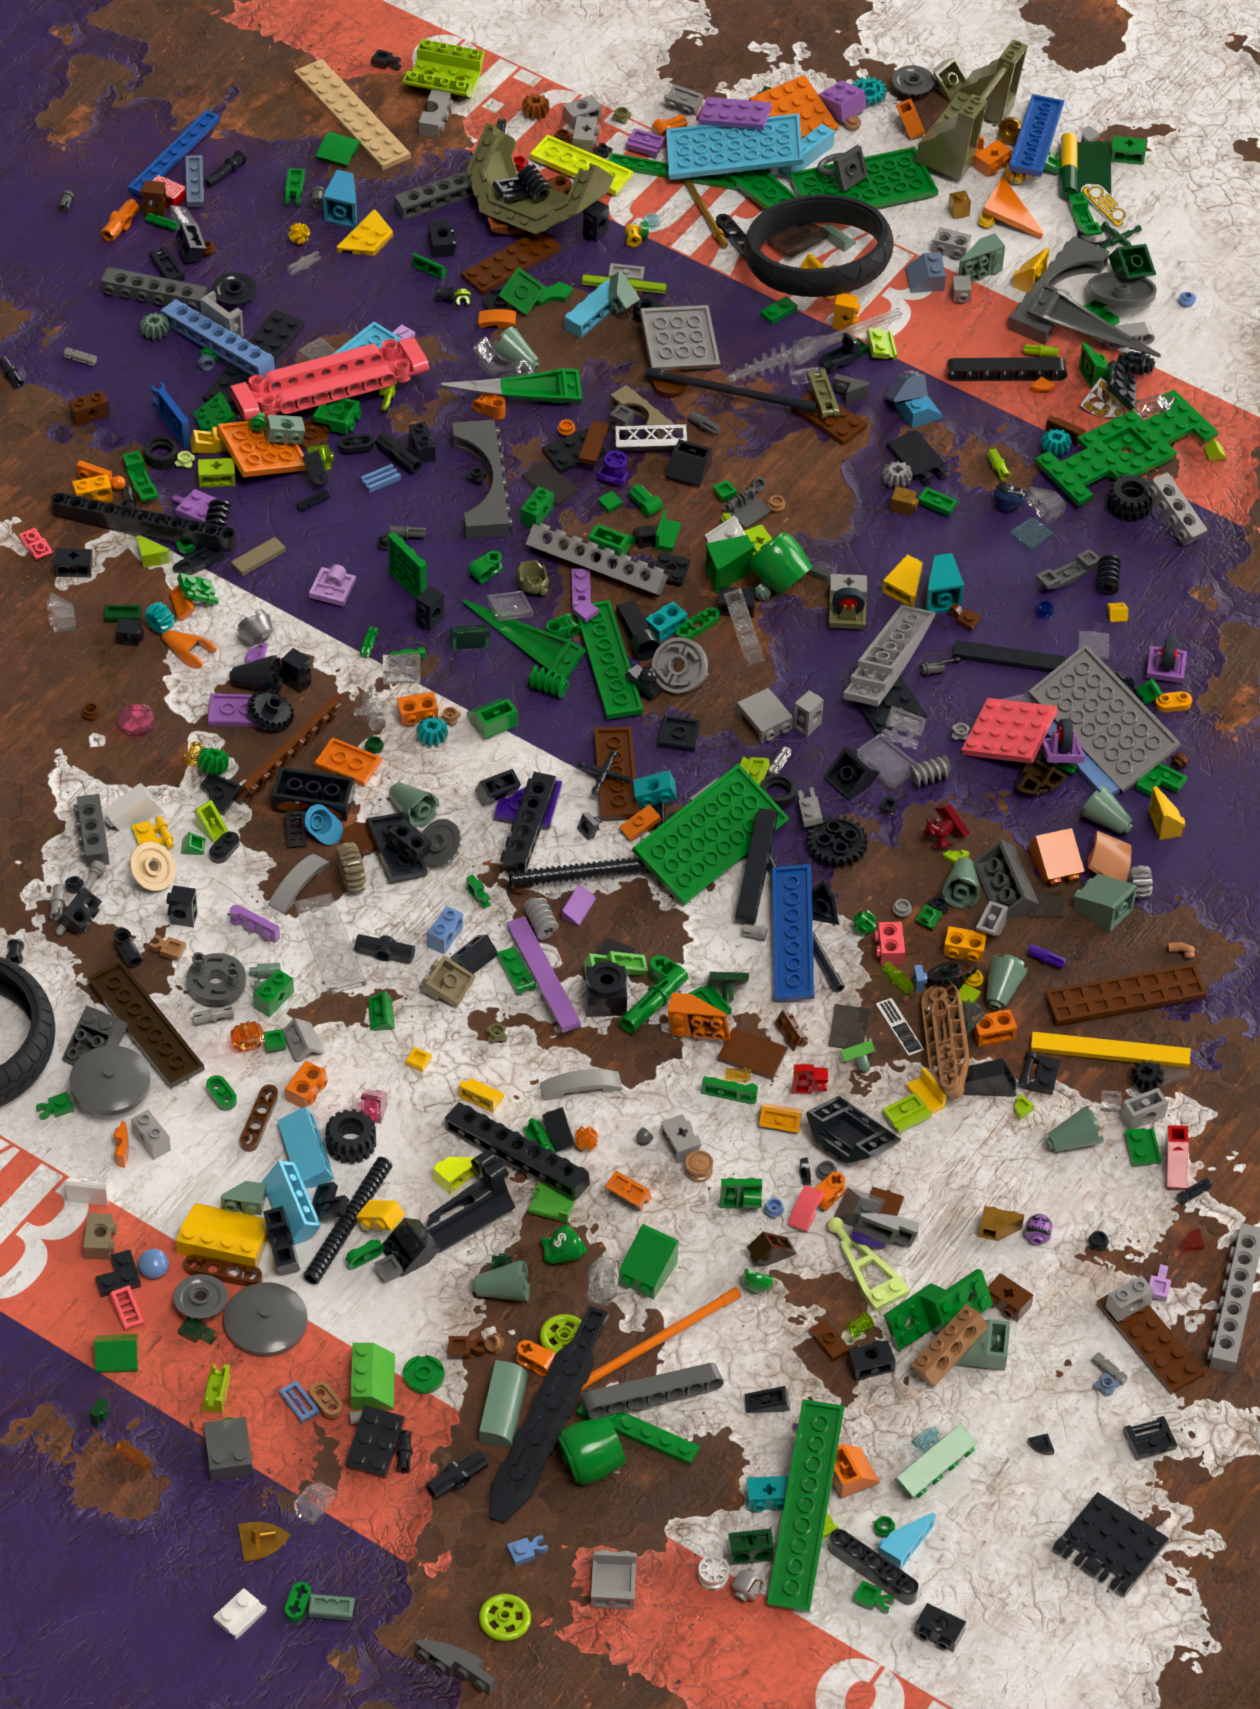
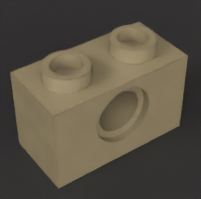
M88 1213L83 1246L85 1259H110V1252H114L115 1240L112 1239V1236L117 1233V1222H113V1214Z

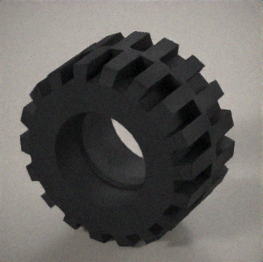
M1127 474L1126 476L1121 475L1119 478H1115L1109 490V511L1114 513L1115 517H1120L1121 520L1139 521V519H1144L1150 514L1153 500L1145 489L1150 481L1135 474L1134 476Z
M345 1109L342 1113L339 1111L335 1113V1117L331 1116L325 1129L326 1148L329 1150L330 1156H334L335 1160H341V1163L345 1164L346 1162L354 1164L355 1161L360 1163L363 1162L364 1158L367 1160L370 1154L374 1153V1148H376V1126L374 1120H371L370 1115H364V1111L361 1110L357 1112L356 1109H352V1111ZM347 1134L359 1135L355 1139H346L343 1136Z

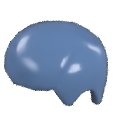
M156 1248L145 1251L141 1254L138 1261L140 1273L143 1277L150 1280L159 1279L167 1274L170 1265L167 1255Z

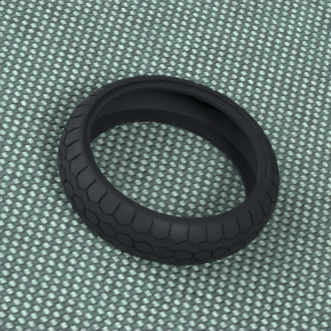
M0 957V995L16 1003L31 1022L28 1035L22 1046L11 1058L0 1065V1106L24 1093L39 1078L52 1054L56 1031L53 1009L42 986L24 968L6 958Z

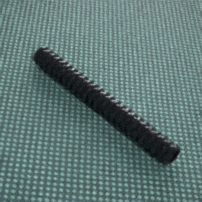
M628 857L627 860L625 858L621 860L616 859L615 861L610 859L609 862L604 860V862L598 861V863L593 861L592 864L590 862L586 864L581 863L580 865L575 863L574 866L569 864V866L563 865V867L558 865L557 868L552 866L551 868L545 867V869L541 867L539 870L534 868L527 871L524 869L522 872L516 870V872L510 871L509 883L512 888L516 886L521 887L522 885L527 887L528 884L533 886V884L539 885V883L544 885L545 882L547 884L551 882L556 883L557 881L562 883L563 880L565 882L569 880L574 881V879L579 881L580 878L582 880L586 878L592 879V877L596 879L598 876L603 878L604 876L609 877V875L613 877L615 874L620 876L627 873L633 874V872L635 874L639 872L644 873V871L648 873L650 870L639 858L633 857L631 859Z
M377 1157L367 1176L364 1177L358 1190H356L349 1201L345 1216L337 1220L334 1228L331 1229L328 1237L322 1243L315 1257H313L312 1262L306 1268L303 1277L310 1284L317 1285L320 1283L326 1270L332 1264L339 1250H341L351 1231H353L354 1226H356L358 1222L356 1216L370 1199L372 1200L384 1179H386L393 1167L391 1161L387 1158Z

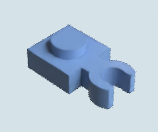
M542 1535L535 1537L532 1542H529L528 1538H524L507 1544V1550L515 1566L534 1560L535 1553L544 1554L548 1551L547 1545L538 1546L539 1543L543 1542Z

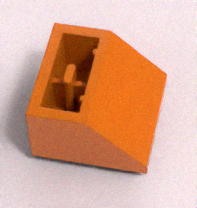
M846 1444L838 1446L832 1483L841 1498L880 1483L861 1447Z

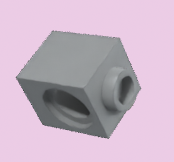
M953 276L951 287L953 303H970L972 293L970 276Z

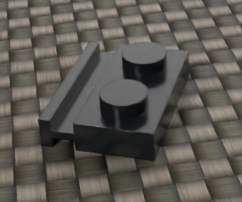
M518 177L494 180L492 184L500 197H504V202L532 197Z

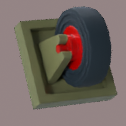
M845 587L837 590L833 596L830 595L829 628L866 629V597H864L860 590Z

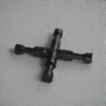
M616 750L610 751L609 758L605 761L603 768L595 765H586L584 762L578 761V769H587L599 775L595 787L591 790L593 795H598L599 788L603 785L606 777L631 783L632 776H623L618 772L610 770L613 764L612 761L618 754Z

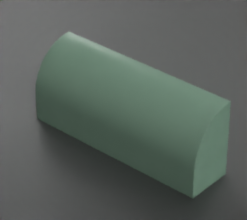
M495 1360L479 1430V1442L512 1448L529 1377L527 1371L521 1366L511 1362Z

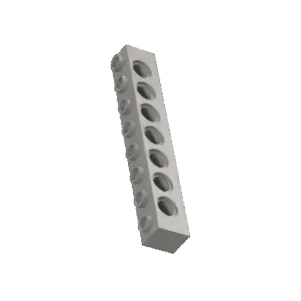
M540 523L539 526L533 524L526 545L661 596L668 575L663 573L664 569L656 566L651 569L647 567L648 563L637 560V563L630 561L632 558L622 553L621 556L614 555L615 551L606 547L604 550L598 549V544L590 541L588 544L582 542V538L572 535V538L565 536L566 532L558 529L555 532L549 530L550 526ZM551 535L552 541L546 544V537ZM567 541L568 547L566 550H563L562 544ZM583 547L585 550L584 554L579 556L578 550ZM600 553L601 559L596 563L594 557ZM616 560L617 566L612 569L610 566L611 562ZM633 566V573L631 575H628V567ZM646 572H649V573H650V578H649V580L644 581V579H643L644 574H645Z
M1241 1223L1239 1231L1235 1230L1233 1242H1236V1247L1232 1246L1229 1256L1230 1259H1233L1232 1264L1228 1263L1226 1270L1229 1280H1224L1222 1292H1226L1225 1297L1221 1296L1218 1308L1222 1309L1221 1314L1217 1313L1215 1320L1218 1330H1213L1211 1342L1215 1344L1214 1348H1209L1207 1359L1211 1360L1209 1368L1234 1374L1260 1256V1227Z

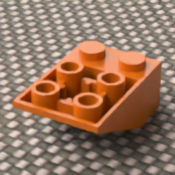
M672 993L668 1007L672 1036L730 1041L726 1013L692 994Z

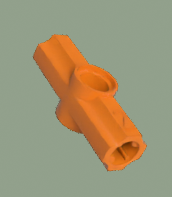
M130 199L126 201L118 211L112 212L108 224L101 231V236L105 241H114L122 230H128L132 218L140 210L135 200Z

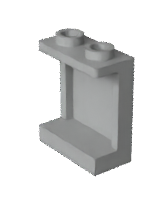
M214 291L201 298L202 315L209 317L212 321L234 332L242 338L244 336L243 317L240 309L236 308L230 313L216 303V293Z
M769 688L737 702L736 715L740 719L745 717L759 733V741L761 743L770 741L774 737L787 733L792 729L793 716Z
M608 1550L593 1552L591 1608L634 1610L636 1553H631L630 1551L610 1552Z

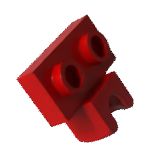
M794 1064L792 1094H812V1088L813 1092H826L829 1081L828 1068L814 1067V1064Z

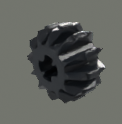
M1145 1059L1142 1060V1064L1136 1062L1135 1068L1131 1069V1082L1134 1083L1136 1089L1141 1088L1143 1093L1146 1089L1151 1091L1153 1088H1160V1084L1164 1082V1070L1161 1069L1159 1063L1154 1064L1152 1059L1149 1063H1146Z

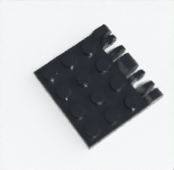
M1097 1492L1066 1532L1056 1541L1052 1550L1058 1554L1065 1550L1063 1557L1066 1559L1075 1550L1079 1551L1080 1553L1075 1558L1074 1564L1080 1566L1085 1558L1088 1557L1082 1566V1570L1096 1577L1105 1568L1099 1577V1581L1103 1583L1111 1573L1114 1574L1116 1577L1112 1580L1110 1588L1115 1590L1119 1586L1117 1592L1125 1597L1167 1545L1169 1538Z

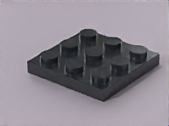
M901 676L898 677L878 707L854 701L876 737L926 720L927 714Z

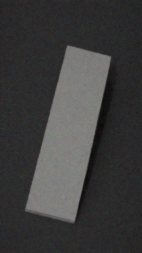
M901 605L858 660V668L851 676V683L843 692V699L878 707L911 659L933 621L935 612Z

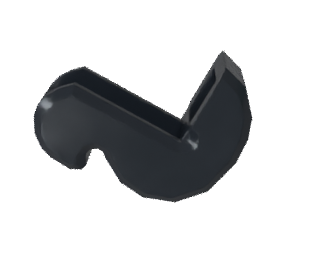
M849 332L843 333L842 346L823 353L819 359L820 365L829 373H833L838 370L839 366L851 364L859 354L860 342Z

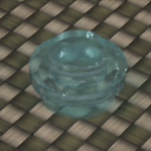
M648 213L645 215L643 222H647L649 228L653 229L659 226L660 219L656 214Z

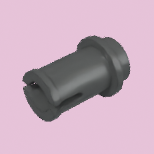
M65 190L61 193L58 209H62V212H68L70 203L74 200V195L71 191Z
M943 661L934 663L924 662V664L920 665V671L925 676L944 673L945 665Z

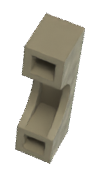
M627 385L610 395V407L613 410L619 404L634 410V416L644 419L647 422L646 425L674 424ZM657 430L653 435L658 439H663L667 434L662 430Z

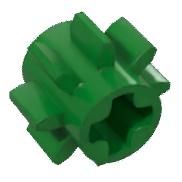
M869 910L865 913L859 911L853 917L852 921L855 924L852 927L861 935L863 932L869 934L876 927V922H874L876 917Z

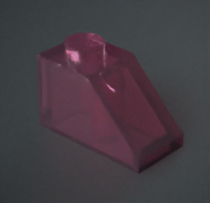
M367 1089L361 1095V1111H364V1115H370L371 1120H374L375 1123L381 1124L388 1105L387 1093L380 1090Z

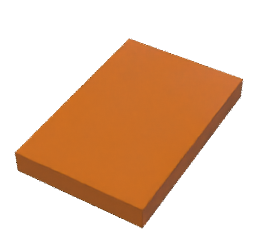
M332 737L314 762V767L330 774L335 772L345 777H352L355 779V784L365 787L381 764L382 757Z

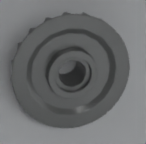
M908 65L897 69L893 73L892 84L897 89V92H902V95L908 94V96L914 95L916 97L917 95L922 96L932 91L935 78L924 67Z
M448 819L433 821L422 832L432 840L429 853L423 857V861L428 866L435 868L436 866L442 867L443 864L448 865L449 860H454L453 856L458 854L457 850L461 847L460 841L462 838L460 836L461 831L454 822Z
M205 1274L193 1275L182 1280L175 1288L173 1295L174 1305L184 1317L189 1316L191 1320L194 1318H198L200 1321L202 1318L209 1320L211 1316L216 1317L219 1312H223L224 1306H227L228 1292L225 1285L216 1277Z

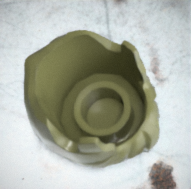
M536 560L522 561L516 575L519 588L529 594L545 596L548 592L549 584L545 566H541Z

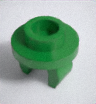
M258 411L256 417L250 418L249 427L255 431L264 430L267 424L264 420L265 414Z

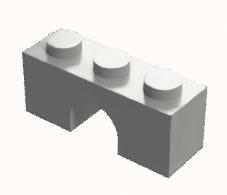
M431 90L427 100L428 112L423 111L419 120V135L439 138L440 133L444 131L445 121H448L449 110L453 108V100H451V93Z

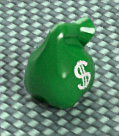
M570 1225L560 1226L553 1234V1237L540 1239V1243L544 1248V1259L550 1264L578 1260L587 1251L586 1246Z

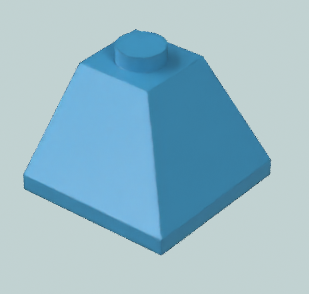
M928 396L895 403V407L911 428L943 417Z

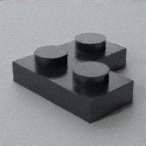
M335 1182L317 1186L312 1205L319 1221L345 1216L349 1198L346 1195L335 1197L338 1185Z
M131 1250L111 1254L114 1272L95 1276L101 1297L109 1296L110 1292L129 1285L131 1290L141 1287Z

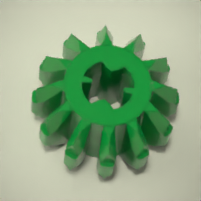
M204 748L198 754L197 768L201 769V772L208 773V775H222L229 766V755L224 750H219L218 748Z

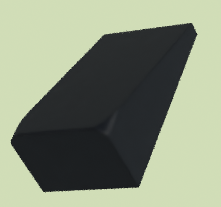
M786 1386L745 1394L747 1413L785 1412L791 1410L789 1393Z

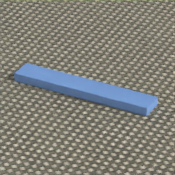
M1053 720L1047 732V738H1052L1053 730H1057L1058 723ZM1083 750L1085 761L1084 763L1075 764L1077 771L1098 792L1103 790L1100 786L1105 785L1112 795L1119 793L1120 788Z

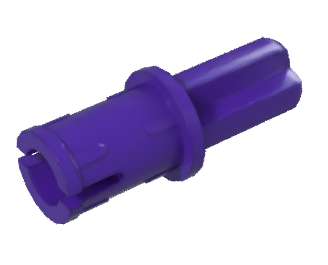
M1031 944L1028 949L1027 955L1042 961L1043 964L1047 962L1061 969L1066 964V959L1051 953L1049 949L1045 950L1034 944Z

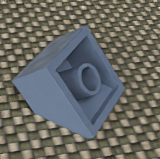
M941 252L923 253L905 267L911 293L945 290L946 273Z
M914 370L903 372V375L895 379L885 394L884 400L898 402L928 396L925 375L919 374V371L914 372Z

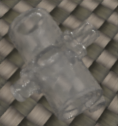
M370 684L368 686L369 691L364 692L360 697L362 706L354 708V715L366 717L368 727L371 730H379L385 726L384 715L392 713V707L380 704L374 684Z

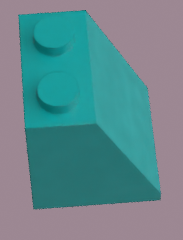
M953 554L934 556L928 586L926 610L936 614L951 611L950 606L953 603H957L962 607L964 583Z

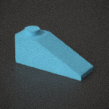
M930 1513L892 1531L887 1538L883 1537L877 1547L879 1554L902 1569L935 1526L936 1514Z

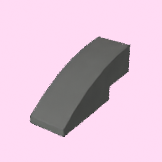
M861 1213L853 1231L889 1245L894 1241L911 1247L918 1234L919 1223L894 1215Z

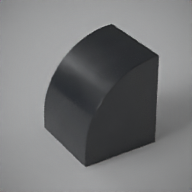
M653 525L633 529V535L636 537L639 549L655 546L656 530Z

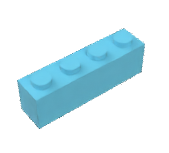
M824 124L819 125L802 138L804 164L778 167V172L789 178L790 172L805 169L834 146L835 131Z
M607 279L603 284H600L593 293H590L585 300L578 303L571 312L565 315L566 331L581 339L614 310L608 300L610 280Z

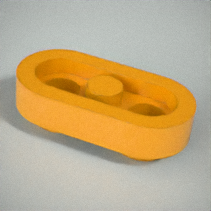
M1187 692L1163 693L1156 698L1155 708L1160 712L1187 710L1191 707L1192 697Z

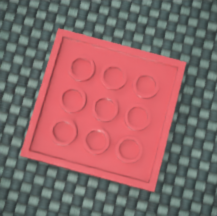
M987 698L962 748V754L1033 763L1058 712L1057 706Z

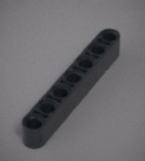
M1061 357L951 358L946 363L947 376L951 381H1037L1041 376L1048 381H1061L1067 377L1066 361Z
M758 808L736 909L735 922L753 925L756 923L778 820V810Z

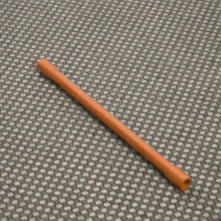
M737 1287L728 1290L720 1295L719 1298L594 1370L581 1391L720 1308L742 1297L741 1292Z

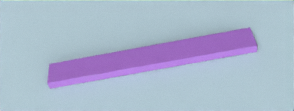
M523 916L507 922V927L562 1032L580 1027L581 1022L526 917Z

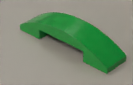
M1085 193L1068 195L1071 213L1080 233L1083 236L1102 235L1099 223L1094 221L1089 211V202Z
M140 451L122 454L128 477L138 499L143 502L159 498L155 485L151 483L145 469Z

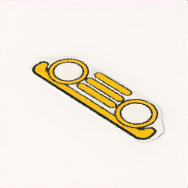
M1086 184L1081 188V192L1085 193L1087 199L1115 227L1121 228L1126 225L1127 212L1102 186Z

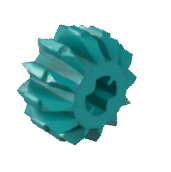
M1050 428L1048 432L1043 434L1041 447L1043 452L1050 451L1055 457L1057 455L1062 457L1063 454L1068 453L1071 447V439L1064 430L1059 431L1058 428L1056 430Z
M161 602L148 606L144 613L145 621L149 624L148 627H151L153 632L156 631L158 634L171 630L175 623L174 615L170 612L171 609H168L167 605H163Z
M434 715L432 718L426 716L417 725L416 733L418 740L422 741L423 746L429 744L432 747L435 744L439 747L440 743H445L448 735L446 722L442 721L441 717L435 719Z

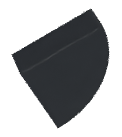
M808 1157L801 1158L799 1163V1173L804 1186L811 1185Z
M1048 1433L1028 1438L1027 1443L1035 1452L1042 1455H1054L1055 1450Z

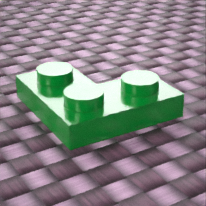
M1159 763L1138 781L1136 790L1151 797L1153 787L1157 786L1159 788L1162 785L1178 793L1187 782V776Z

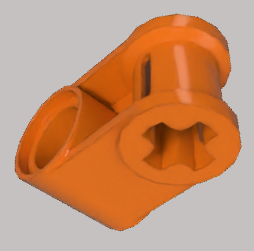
M480 393L479 398L471 404L477 413L484 414L495 420H501L506 416L505 399L503 397Z
M832 1172L820 1184L814 1187L817 1190L823 1191L824 1197L818 1206L824 1211L828 1210L845 1193V1176L842 1173Z
M523 1340L517 1346L516 1362L521 1367H525L540 1376H547L549 1373L548 1368L556 1353L529 1340Z

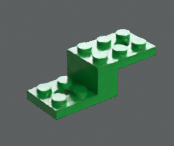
M974 1270L946 1290L930 1283L885 1313L884 1318L895 1349L903 1350L931 1330L940 1333L965 1304L980 1312V1314L994 1304L982 1270ZM972 1293L971 1300L967 1302L969 1294ZM910 1318L909 1325L905 1327L907 1319Z

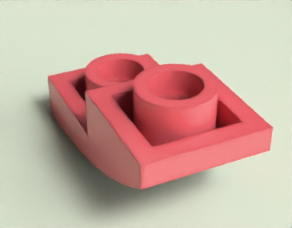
M36 528L19 534L22 544L35 560L53 554L45 538H41Z
M805 1185L794 1206L788 1225L807 1232L816 1217L815 1211L824 1197L823 1191Z

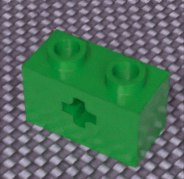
M1113 136L1111 162L1144 165L1146 139Z
M538 486L520 509V524L532 528L533 524L539 526L554 508V493Z
M277 969L253 994L254 1008L270 1018L294 993L293 978Z

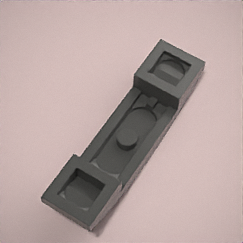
M1089 549L1078 554L1075 561L1054 571L1049 568L1037 574L1035 578L1047 589L1061 588L1091 572L1098 566L1100 557Z

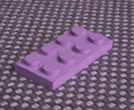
M707 97L699 117V125L764 130L772 104L771 102Z

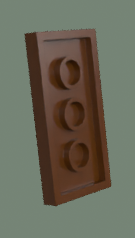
M812 390L799 399L816 402ZM838 404L839 416L833 417L832 415L824 419L820 416L818 405L815 413L791 407L793 412L842 446L867 429L866 422L840 404Z

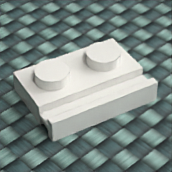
M735 515L705 534L708 543L745 535Z
M243 1588L213 1616V1621L237 1640L267 1611V1608Z

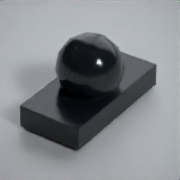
M637 664L625 674L651 700L664 690L656 682L658 675L652 667L642 669Z

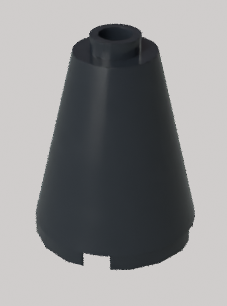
M271 655L235 666L229 673L230 681L236 686L279 692L283 683H279V677H282L280 658H276L277 655Z

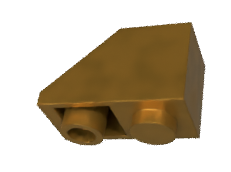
M984 1206L978 1237L1000 1241L1022 1229L1025 1214H1020L1016 1211H1006L997 1207Z

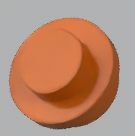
M562 420L557 428L558 433L563 436H570L575 432V425L570 420Z

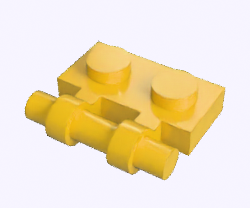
M162 816L155 818V825H151L150 820L131 825V830L138 846L145 842H155L162 846L166 845L168 849L174 847V839L172 834L168 832V825ZM161 833L162 836L157 838L156 834Z

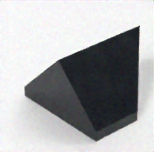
M823 879L812 889L813 920L840 925L834 894L826 880Z

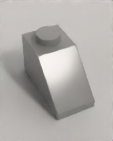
M989 901L976 930L993 936L1000 935L1006 924L1008 906Z

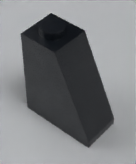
M1003 1058L970 1065L964 1084V1095L1017 1096L1016 1079Z

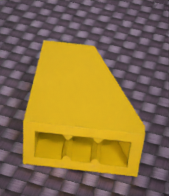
M907 554L883 580L882 593L906 606L914 607L923 562Z

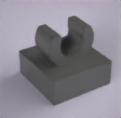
M393 1254L374 1262V1267L384 1282L403 1273L402 1267Z

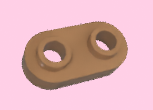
M319 1381L311 1386L310 1398L322 1414L330 1419L338 1418L343 1412V1403L329 1384Z

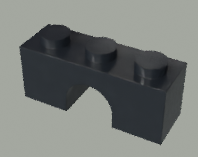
M280 1206L263 1211L266 1227L273 1244L272 1252L276 1268L280 1275L301 1270L288 1215L284 1207Z

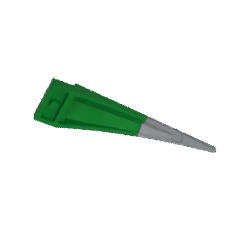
M560 368L513 377L447 382L440 385L442 388L561 404L563 402L581 403L582 401L579 369Z

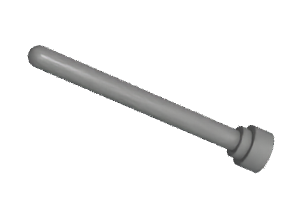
M94 860L91 863L89 876L82 888L85 887L90 890L95 879L104 874L106 866L102 862ZM60 924L56 930V935L62 936L66 928Z

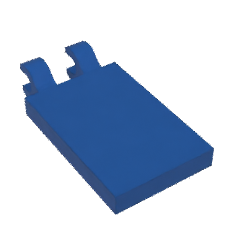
M159 383V389L151 386L152 394L158 398V401L152 398V403L159 411L160 417L184 448L190 446L188 419L166 392L164 383Z

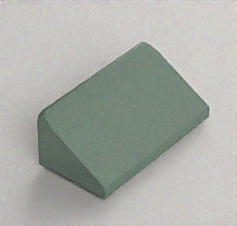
M822 225L820 227V235L844 252L856 244V241L833 225Z

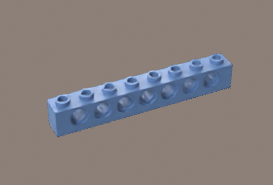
M175 299L161 310L163 316L167 317L170 328L204 348L207 347L214 354L251 376L261 375L264 377L267 372L275 370L274 358L270 353L261 350L258 346L251 344L246 339L215 323L209 317H205L197 310L188 307L185 303Z

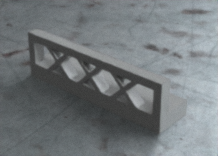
M686 424L615 426V450H674L679 439L687 441ZM675 429H683V438H675L671 433ZM640 430H644L649 435L646 439H639L636 434ZM657 430H662L667 435L663 439H658L653 434ZM619 431H627L631 436L627 440H619Z

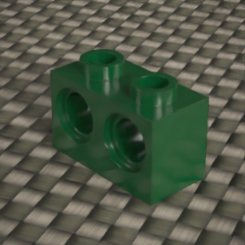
M771 1528L728 1533L727 1548L730 1565L773 1560L774 1543Z

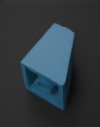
M336 170L323 195L325 222L354 229L357 227L353 173Z

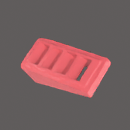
M130 1285L110 1292L109 1298L124 1330L144 1324ZM127 1297L128 1299L122 1302H118L119 1299ZM130 1303L131 1306H129V1307H127V1308H124V1309H121V1306H124V1305H127V1304ZM131 1310L134 1311V1313L126 1316L123 1314ZM133 1317L137 1318L136 1321L127 1323L126 1321L127 1319Z

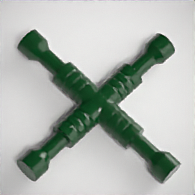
M1104 221L1102 227L1107 228L1114 238L1106 244L1099 245V247L1106 249L1119 242L1124 246H1131V242L1127 238L1131 237L1134 233L1142 231L1140 225H1137L1134 229L1121 234L1115 228H1112L1107 221Z

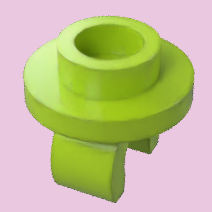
M458 289L454 293V298H457V306H460V300H465L466 306H469L471 292L467 291V289Z

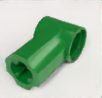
M636 484L629 491V496L639 505L640 511L645 517H649L663 509L661 499L657 495L652 496L642 485Z

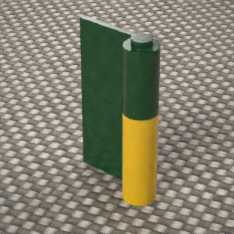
M1063 134L1061 136V196L1068 200V195L1082 193L1081 188L1086 184H1098L1111 195V141L1077 142L1075 134Z

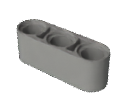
M1148 322L1115 326L1144 345H1149L1155 340L1153 330ZM1105 341L1108 349L1126 348Z

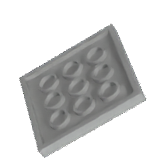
M708 305L641 308L640 316L651 368L663 371L719 368L720 360Z

